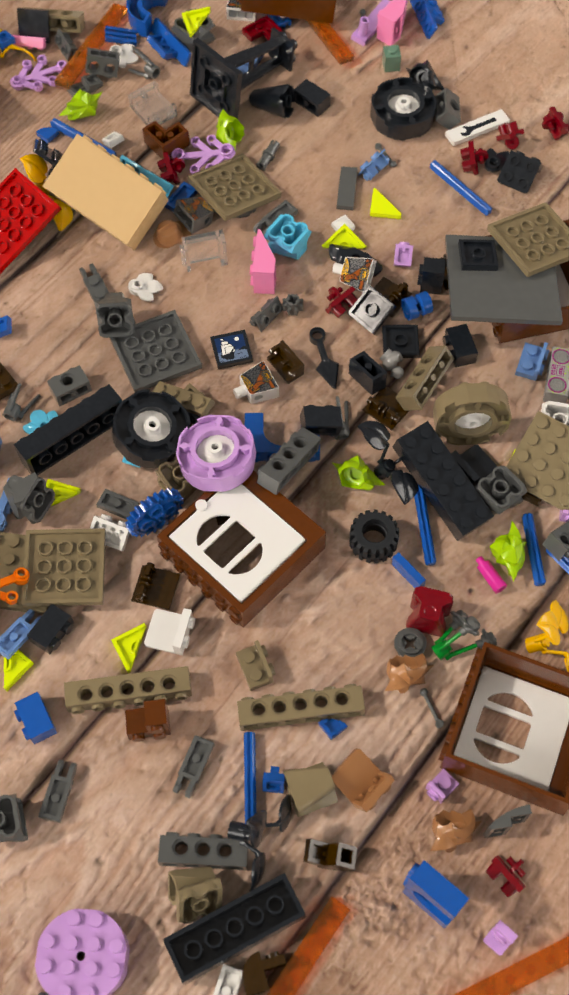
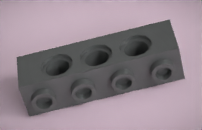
M304 427L298 432H294L287 443L284 442L276 454L273 453L265 465L262 464L257 471V484L277 495L318 452L321 438Z
M166 832V835H160L158 864L160 866L190 868L211 866L212 869L247 871L249 849L240 845L238 840L226 839L218 834H211L207 838L201 837V834L188 833V836H179L177 832ZM179 845H187L188 850L185 854H177L176 850ZM201 846H208L210 851L207 855L201 856L198 854ZM223 847H230L232 849V853L228 857L220 855Z

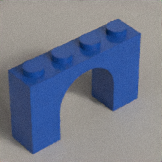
M245 413V427L250 429L255 443V463L268 461L273 453L276 454L279 451L281 445L273 444L265 437L263 413ZM320 446L318 452L308 462L320 460Z
M425 860L420 865L416 862L403 882L405 886L403 893L444 929L469 900L464 893Z

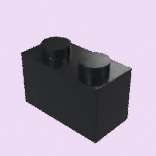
M305 79L294 89L295 103L317 117L330 107L331 94L308 79Z
M424 257V264H420L417 282V285H420V293L427 291L428 294L441 295L446 259Z
M467 324L446 328L443 344L447 346L454 357L453 363L455 368L476 363L478 351Z
M365 351L350 358L349 374L366 391L374 395L386 387L387 372Z
M332 405L303 406L300 413L301 428L304 427L315 435L339 436L343 427L341 408Z
M51 604L27 634V637L31 643L50 655L53 650L55 651L60 646L65 634L67 635L71 632L74 621L71 615Z

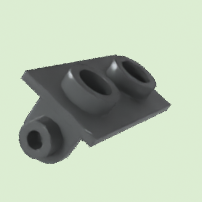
M58 28L57 35H55V43L66 60L69 61V57H77L79 55V50L73 44L70 35L66 32L62 33L61 29Z
M278 296L268 299L262 306L261 312L258 311L250 318V324L252 326L257 325L260 332L283 310Z

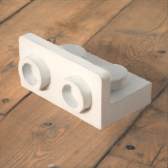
M106 514L94 516L90 529L105 528V545L124 551L130 532L125 527V521L119 520V522H115L112 520L113 517Z

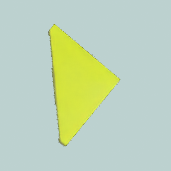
M210 6L182 13V18L190 37L195 34L211 13Z
M373 188L370 216L401 219V213L376 188Z
M343 224L322 245L323 248L328 249L330 244L355 247L357 249H365L367 247L346 224Z
M48 479L46 482L47 488L54 490L55 500L51 506L81 493V488L51 479Z
M145 623L111 640L127 673L131 672L147 628Z
M19 649L9 660L4 657L3 688L6 691L34 664Z

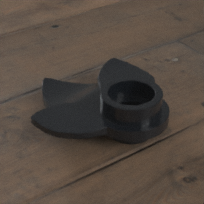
M492 148L488 149L485 169L492 173L501 171L509 151L496 153Z

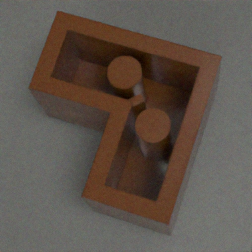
M156 121L142 128L144 143L161 159H164L163 153L166 151L171 158L174 149H185L190 145L189 131L179 122L166 130Z
M165 699L144 701V708L125 710L126 732L129 740L141 742L145 738L164 739L166 735H171L169 709Z

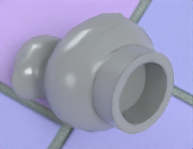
M389 348L379 359L382 361L384 370L391 371L390 377L401 378L404 375V370L396 365L403 361V356L399 351H392Z

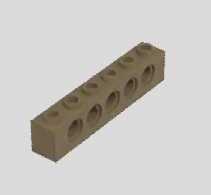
M188 666L64 683L65 707L72 714L84 713V710L91 709L93 711H103L106 707L120 709L129 704L142 706L144 701L165 699V701L173 698L175 700H185L188 696H192ZM169 682L175 684V686L172 689L164 688L165 685ZM153 685L154 689L151 692H145V687ZM127 688H133V689H134L131 694H129V695H125V694H124V691H125ZM106 691H113L110 697H103ZM85 694H92L89 700H82Z
M347 684L344 688L337 689L334 686H330L321 691L307 689L303 693L297 694L295 692H285L281 696L267 694L258 699L245 697L241 701H237L241 731L317 722L323 719L364 716L365 714L362 686H356V684ZM343 697L347 700V703L341 705L336 700ZM324 700L327 705L325 707H318L316 702ZM297 703H304L306 708L298 710L295 705ZM278 705L286 708L281 713L276 712L274 709ZM257 708L265 710L262 715H256L254 711Z

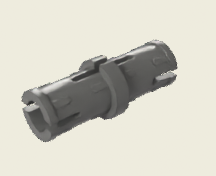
M271 140L267 149H264L262 157L256 164L258 169L265 171L270 161H273L274 155L280 147L278 141L274 142V140Z

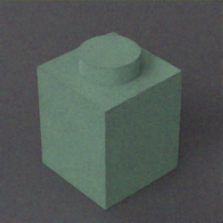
M399 45L383 46L382 64L384 73L400 71L401 53Z

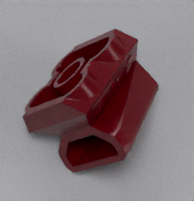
M423 586L415 587L410 604L414 611L407 619L406 628H415L422 633L441 637L446 632L444 617L450 615L454 602L453 596L449 592Z

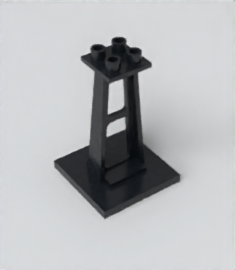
M273 27L269 41L224 58L199 38L194 39L190 95L218 118L224 109L229 116L238 119L241 90L279 65L289 72L292 71L293 62L296 61L294 53L298 47L297 41L295 39L290 40L284 31L279 32ZM267 53L272 58L254 68L256 58ZM249 62L248 72L243 74L237 67Z

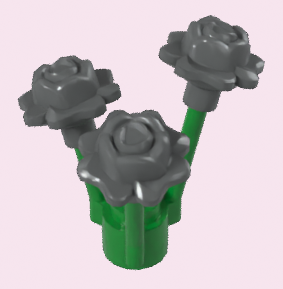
M458 610L457 612H450L453 615V622L449 625L450 628L434 642L435 645L431 648L440 660L444 658L449 660L453 656L471 649L482 648L484 642L496 646L497 641L492 632H486L485 629H482L481 639L475 641L472 645L450 653L453 650L450 644L461 635L464 636L470 633L474 636H479L480 623L473 616L468 617L464 611ZM458 627H461L458 633L446 641L447 636L453 630L455 631Z

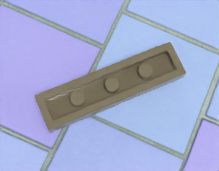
M161 381L158 382L152 391L161 394L163 391L174 396L187 412L201 417L207 416L215 404L211 398Z

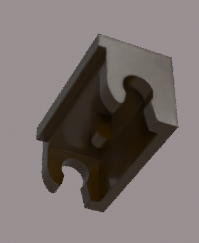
M283 340L268 351L270 355L267 357V360L287 384L304 375V364Z

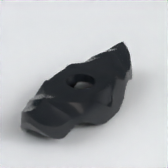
M329 245L331 260L340 264H344L345 257L356 256L358 258L374 259L368 253L355 247ZM378 261L376 262L373 277H376L383 270V266Z

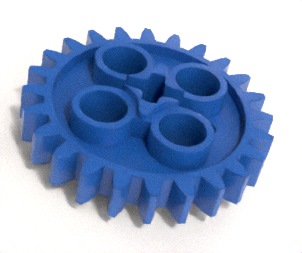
M167 488L165 491L161 489L158 494L154 492L153 496H147L145 501H140L141 504L134 507L136 510L131 511V516L126 518L128 521L125 522V527L135 537H143L145 534L148 536L152 531L155 533L157 529H162L165 524L168 525V521L173 520L174 515L179 514L178 510L183 508L181 505L184 504V498L174 488L171 490Z

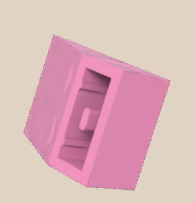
M392 0L384 9L379 11L376 28L377 39L392 46L401 38L408 0Z
M258 229L257 236L253 238L254 250H252L251 255L253 262L250 264V286L254 287V293L275 294L276 259L261 230Z

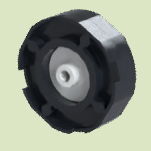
M409 77L386 80L372 94L370 117L377 131L389 138L405 141L421 137L430 130L434 123L437 100L432 89L424 82L420 85L413 82V78Z
M150 389L140 390L123 400L116 409L112 427L113 442L115 447L130 463L143 468H158L164 462L175 460L179 436L186 427L190 428V418L186 409L174 396L163 391L161 394L150 392Z

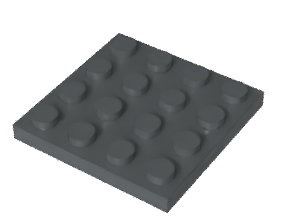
M175 310L135 324V333L131 336L110 337L134 392L152 388L159 381L165 383L202 368V363Z

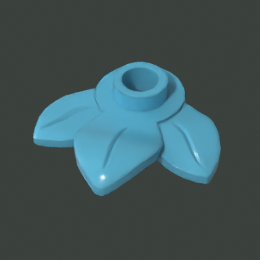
M35 410L30 415L31 422L24 425L23 430L27 434H31L36 428L42 427L52 418L58 417V414L55 410L47 414L42 410Z

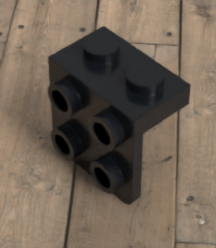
M511 150L497 179L498 183L524 194L528 193L537 172L540 173L543 168L541 160L535 157L529 158L523 152Z
M479 445L472 446L462 454H459L456 450L451 453L473 486L477 485L480 479L487 477L494 468L498 467Z

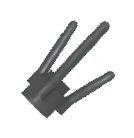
M132 46V49L146 62L144 66L145 73L129 68V71L143 76L147 80L150 77L156 79L160 74V68L153 64L143 52Z
M18 383L15 392L9 396L3 416L11 421H16L17 418L22 419L24 414L41 395L38 394L21 411V406L15 403L21 387V383Z
M336 396V405L341 408L339 396ZM348 401L344 402L345 422L342 416L343 427L339 436H334L336 440L346 439L350 434Z

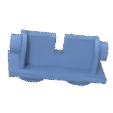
M385 149L380 153L377 151L371 157L372 160L370 162L366 161L360 167L361 171L358 176L363 174L365 180H371L379 172L375 167L381 171L388 165L390 159L388 156L383 155Z

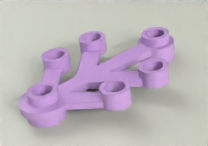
M39 55L37 57L38 63L31 74L26 76L33 67L30 60H24L22 62V70L19 75H15L10 79V84L15 90H22L26 87L40 92L43 90L42 83L49 84L52 87L58 85L56 76H44L55 72L60 75H66L70 71L69 65L65 60H59L56 66L41 70L47 64V59L45 55Z
M209 135L206 139L208 145L217 148L212 150L198 136H194L191 138L192 146L202 151L184 153L183 149L176 148L172 151L171 156L173 160L175 157H179V159L184 161L201 158L190 167L189 170L192 175L199 172L212 157L217 158L212 163H208L206 168L219 164L223 160L233 158L235 148L229 143L222 144L216 139L215 135Z

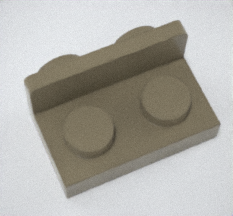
M258 640L254 641L255 645L236 652L250 691L273 683V675H275L272 663L268 664L265 658L268 656L264 645L261 646Z

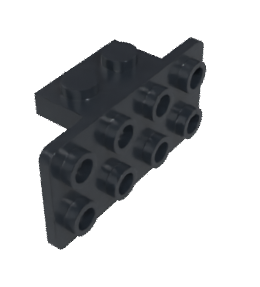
M35 139L33 151L52 165L47 172L48 178L63 154L55 148L54 150L48 147L49 144L43 139Z

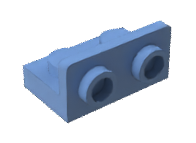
M525 342L515 375L536 381L538 374L542 375L545 367L542 361L547 360L550 351L546 349L548 343L545 342L544 346L540 347Z

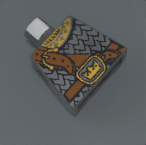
M202 197L178 199L174 209L176 217L191 234L209 226L212 222L213 214L216 213Z

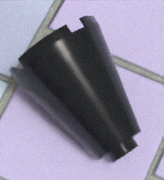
M290 84L255 89L249 94V102L253 107L283 118H289L294 110L292 102H295V91Z

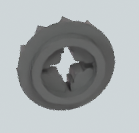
M415 628L402 629L397 633L394 640V648L398 655L403 657L404 655L416 657L424 653L427 646L425 636ZM415 640L413 645L415 648L409 647L405 649L406 641L411 642Z

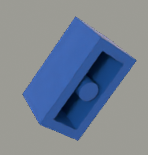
M38 692L15 702L17 710L14 713L19 722L22 721L25 726L22 732L26 740L30 739L35 745L57 734L43 699Z

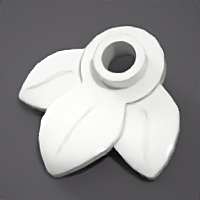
M123 44L122 46L113 45L110 47L109 51L119 52L120 68H125L127 64H134L139 60L137 55L132 52V46L134 45Z
M142 273L138 275L137 279L129 282L128 289L132 295L139 296L141 300L153 302V294L163 290V286L160 282L153 280V274Z

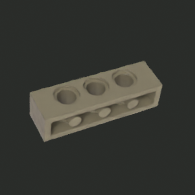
M46 9L49 10L50 31H58V28H60L62 32L81 33L85 28L84 12Z
M446 345L429 347L401 388L396 399L404 411L422 410L453 362L454 357Z

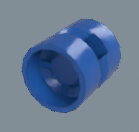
M427 291L415 294V297L409 296L401 300V307L408 321L416 319L420 315L424 316L433 312V302Z

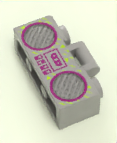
M553 346L549 356L543 402L566 403L567 399H569V349Z

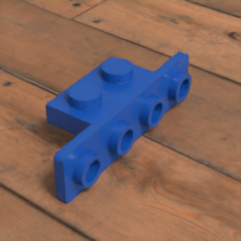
M410 0L426 38L430 39L438 29L437 24L442 25L445 21L437 1Z
M154 18L151 30L154 35H148V43L163 59L176 58L184 67H187L191 52L159 18Z

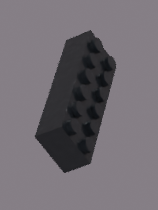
M109 384L100 388L90 397L84 398L74 407L68 408L58 417L52 418L44 426L36 428L28 436L19 439L14 444V447L30 474L34 472L37 475L41 474L111 429L116 409L122 402L120 396Z
M428 421L396 440L392 446L457 541L494 517L489 507Z
M283 873L163 939V942L182 983L186 985L305 919L306 914L286 874Z

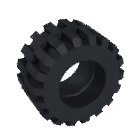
M374 509V512L367 510L365 514L360 513L358 518L353 520V524L350 527L349 542L354 555L359 554L360 560L366 559L367 563L374 561V564L379 563V560H382V562L386 561L387 557L391 558L393 552L397 549L399 540V527H397L396 520L392 521L393 517L391 515L386 516L384 511L378 513L376 509ZM368 531H378L383 534L385 539L380 542H370L363 535Z

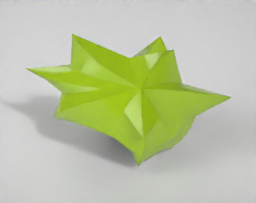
M79 89L71 101L66 103L67 107L59 116L68 115V120L96 116L97 103L102 92L91 95Z
M223 109L216 125V139L222 144H231L236 150V144L240 143L241 138L245 136L244 126L236 117L229 116Z
M358 455L345 461L343 464L332 463L338 471L341 486L367 491L371 490L374 485H385Z
M511 522L509 533L497 537L495 542L489 547L496 558V563L507 567L508 576L511 575L514 582L518 571L522 568L525 561L524 547L527 542L522 541L519 530Z

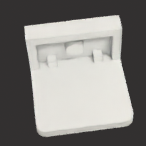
M184 608L182 614L161 609L154 610L144 641L145 646L183 656L184 649L189 644L190 629H193L195 624L192 610Z

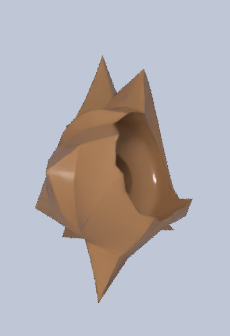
M423 653L416 657L404 655L403 658L396 655L393 659H389L386 672L390 681L385 691L399 690L400 693H405L410 686L426 684L425 674L434 665H427Z
M471 809L462 814L454 810L450 813L442 810L433 819L432 830L436 840L430 851L445 850L446 852H452L457 845L472 842V833L482 821H475Z

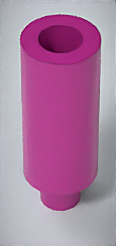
M482 556L476 559L479 565L477 569L495 594L503 591L507 584L489 560L485 561Z

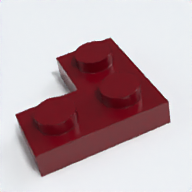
M266 15L243 27L242 34L250 42L262 36L269 41L273 27L279 32L283 30Z

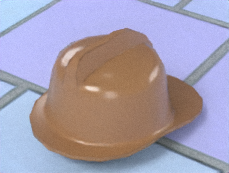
M165 220L157 226V230L153 235V241L160 248H170L187 240L192 234L181 221Z

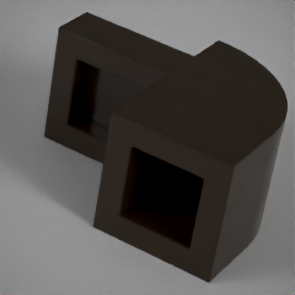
M306 839L303 862L328 870H355L357 847L340 842L329 844L314 839Z
M258 951L247 959L242 972L246 995H257L270 991L265 972L285 966L284 954L279 955L278 951L265 955V960H261L260 952Z

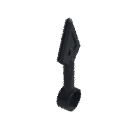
M314 327L310 330L309 339L313 345H317L322 360L316 371L335 389L337 386L339 363L328 358L324 346V329ZM320 333L322 338L314 339L313 334Z

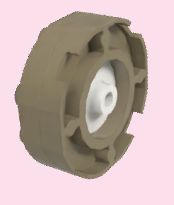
M463 382L459 386L453 387L438 396L433 409L436 433L439 437L442 435L447 438V443L453 445H477L489 442L490 436L498 432L501 436L507 431L512 418L507 394L498 386L488 382L471 384Z

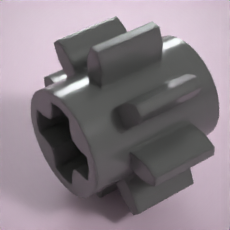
M288 294L286 299L283 298V311H287L288 316H297L299 311H303V298L299 299L298 294Z

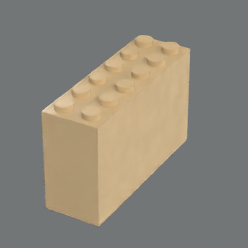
M77 134L43 187L56 198L135 251L169 199L166 196V192L157 183L154 182L153 184L150 182L149 178L142 173L138 175L133 167L127 163H122L114 154L110 155L101 145L94 144L86 135L82 137Z

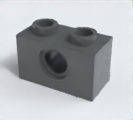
M448 88L443 89L435 95L437 100L435 118L439 124L450 130L461 122L459 96Z
M80 365L70 368L68 371L56 375L47 381L49 389L59 407L92 391L90 381Z

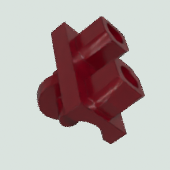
M551 106L549 113L543 118V129H549L555 140H559L562 135H567L569 132V124L563 122V113L557 112L556 108Z
M516 121L501 124L498 126L500 135L496 136L497 141L505 140V146L508 149H516L519 145V139L516 135L525 134L524 129H518Z
M469 141V147L460 149L462 160L470 158V160L462 161V168L464 173L473 171L474 175H478V162L483 164L488 159V152L482 148L476 151L474 149V142Z
M166 151L163 153L164 159L157 162L161 172L167 170L160 174V176L167 182L173 181L177 185L180 183L178 173H181L185 168V162L178 157H175L174 160L170 159Z
M351 286L343 294H341L343 291L341 287L338 289L331 287L328 290L330 295L327 299L329 301L334 299V301L329 304L325 311L328 314L332 312L337 318L343 315L346 309L342 306V303L345 302L351 308L358 300L353 294L355 291L354 287Z
M499 855L491 860L492 864L488 867L486 873L493 881L501 874L507 878L508 881L500 887L507 897L512 896L517 891L520 893L526 887L514 873L515 871L521 878L526 874L520 867L524 863L522 859L516 863L510 856L506 861L512 868H509Z

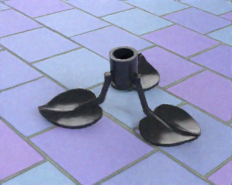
M366 421L359 424L357 427L362 431L367 442L374 449L383 450L381 458L377 461L378 465L374 468V474L381 480L390 477L403 504L406 505L417 494L418 484L410 473L395 470L396 464L402 461L400 458L396 461L384 459L390 446L387 442L390 439L389 431L383 424L377 421Z
M286 794L281 802L279 819L275 823H267V811L261 810L246 820V823L232 820L229 824L228 838L240 841V845L247 847L255 853L249 892L257 887L265 871V853H260L256 849L262 841L265 827H279V831L284 832L290 823L292 805L289 794Z

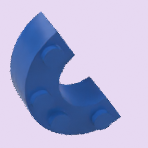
M126 0L131 28L136 30L140 36L147 38L153 25L151 12L148 10L157 6L165 7L168 0Z

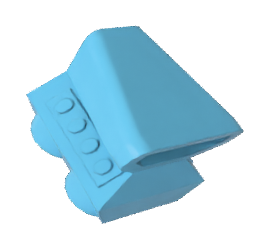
M281 214L266 230L264 237L269 240L268 245L272 253L298 260L307 250V240L312 231L308 229L307 224L295 222L293 216Z

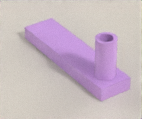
M382 0L368 17L362 16L360 18L359 27L352 33L351 40L363 47L377 32V15L379 11L384 9L390 0Z

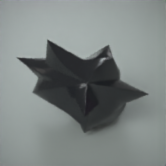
M428 60L423 63H416L412 69L406 68L409 78H413V82L420 85L424 82L432 91L445 89L435 75Z

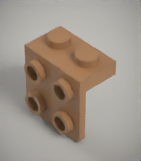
M358 748L354 749L331 775L335 786L357 809L364 812L372 810L376 806L377 800L382 794L390 790L391 784L395 781L390 774L380 771L363 751Z

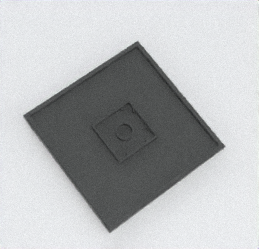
M445 236L451 321L562 325L563 318L555 266L527 277L495 240L498 271L461 270L459 239L495 240L494 237Z

